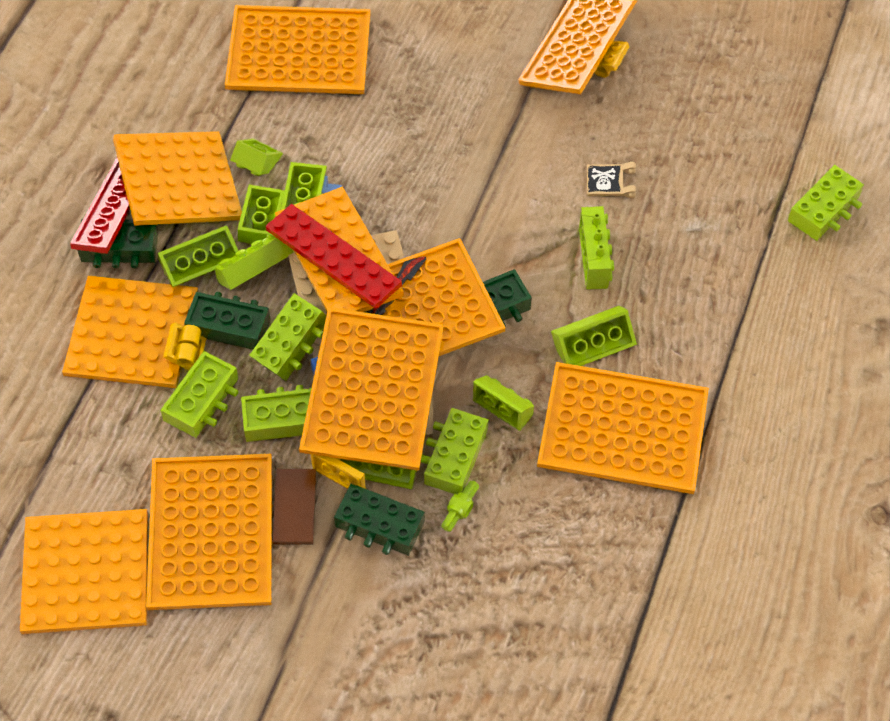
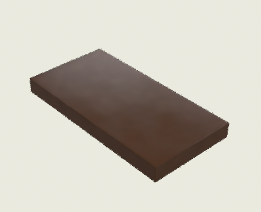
M276 469L273 545L314 544L316 469Z

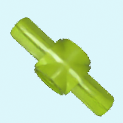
M469 481L462 493H455L447 507L449 514L441 524V527L446 532H451L459 519H466L470 514L474 504L472 498L479 489V484L476 481Z

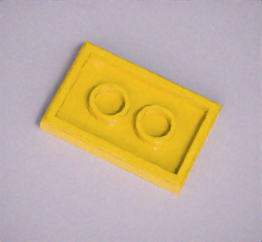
M310 454L312 469H316V472L347 489L351 483L366 489L365 474L337 458Z

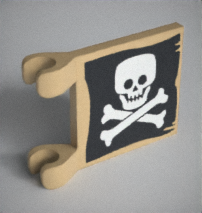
M636 163L587 165V196H626L634 198L636 196V186L629 185L623 188V172L635 174Z

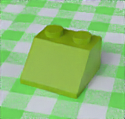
M254 138L238 140L230 161L236 163V166L239 168L251 170L253 175L261 176L268 174L282 157L283 152Z

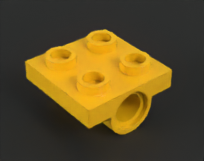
M613 41L595 70V74L605 78L609 76L611 71H616L629 49L628 42Z
M176 322L171 324L163 358L190 370L204 351L206 338L201 336V329L194 325L182 326Z

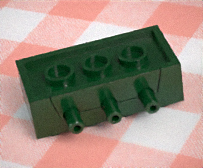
M125 219L107 254L77 250L81 262H94V268H100L101 262H109L116 269L119 268L120 263H131V268L133 269L138 268V263H155L158 241L157 224L134 226L133 220Z
M515 269L483 282L504 326H506L504 320L514 317L516 322H520L523 319L521 313L531 310L532 297Z
M196 292L184 325L199 327L202 331L201 336L208 340L252 350L266 333L271 320L268 307L259 306L257 300H251V303L241 302L239 296H233V299L223 298L221 292H215V295Z
M351 483L334 516L336 528L347 531L345 534L347 540L351 541L353 536L357 535L365 539L363 545L367 548H370L372 543L375 542L384 546L382 553L385 555H389L392 549L409 556L425 523V512Z

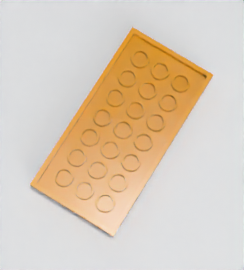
M568 0L518 79L519 84L582 94L638 0Z
M343 186L294 205L393 274ZM283 210L275 212V217L278 216ZM295 252L326 312L328 307L357 312H365L373 308ZM400 287L382 304L403 297L402 288Z

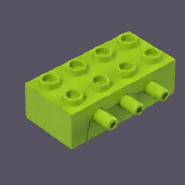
M834 165L791 208L787 221L816 241L829 228L837 232L841 226L836 221L840 217L848 221L852 216L847 212L848 208L851 205L857 209L861 208L862 203L857 199L860 197L864 184Z
M603 206L581 207L579 235L586 290L608 289L609 281H612L614 260H610L612 245L608 244L610 229H606L608 214L604 213Z
M294 293L249 356L284 381H287L294 369L300 370L302 368L300 361L305 354L313 353L314 348L311 346L317 337L322 338V330L324 329L327 315Z
M203 351L161 408L163 421L197 438L206 424L215 427L217 420L212 418V415L217 409L223 412L228 409V405L222 402L227 394L236 397L239 393L237 389L233 388L239 379L237 368Z
M297 385L296 390L284 392L283 387H278L276 389L277 393L265 394V390L259 389L257 395L241 397L246 442L302 436L311 389H304L303 385Z
M451 408L445 424L434 422L433 429L442 432L438 441L428 438L426 441L427 446L435 449L431 457L422 454L421 462L428 464L424 473L425 485L452 494L463 492L488 432L489 419Z

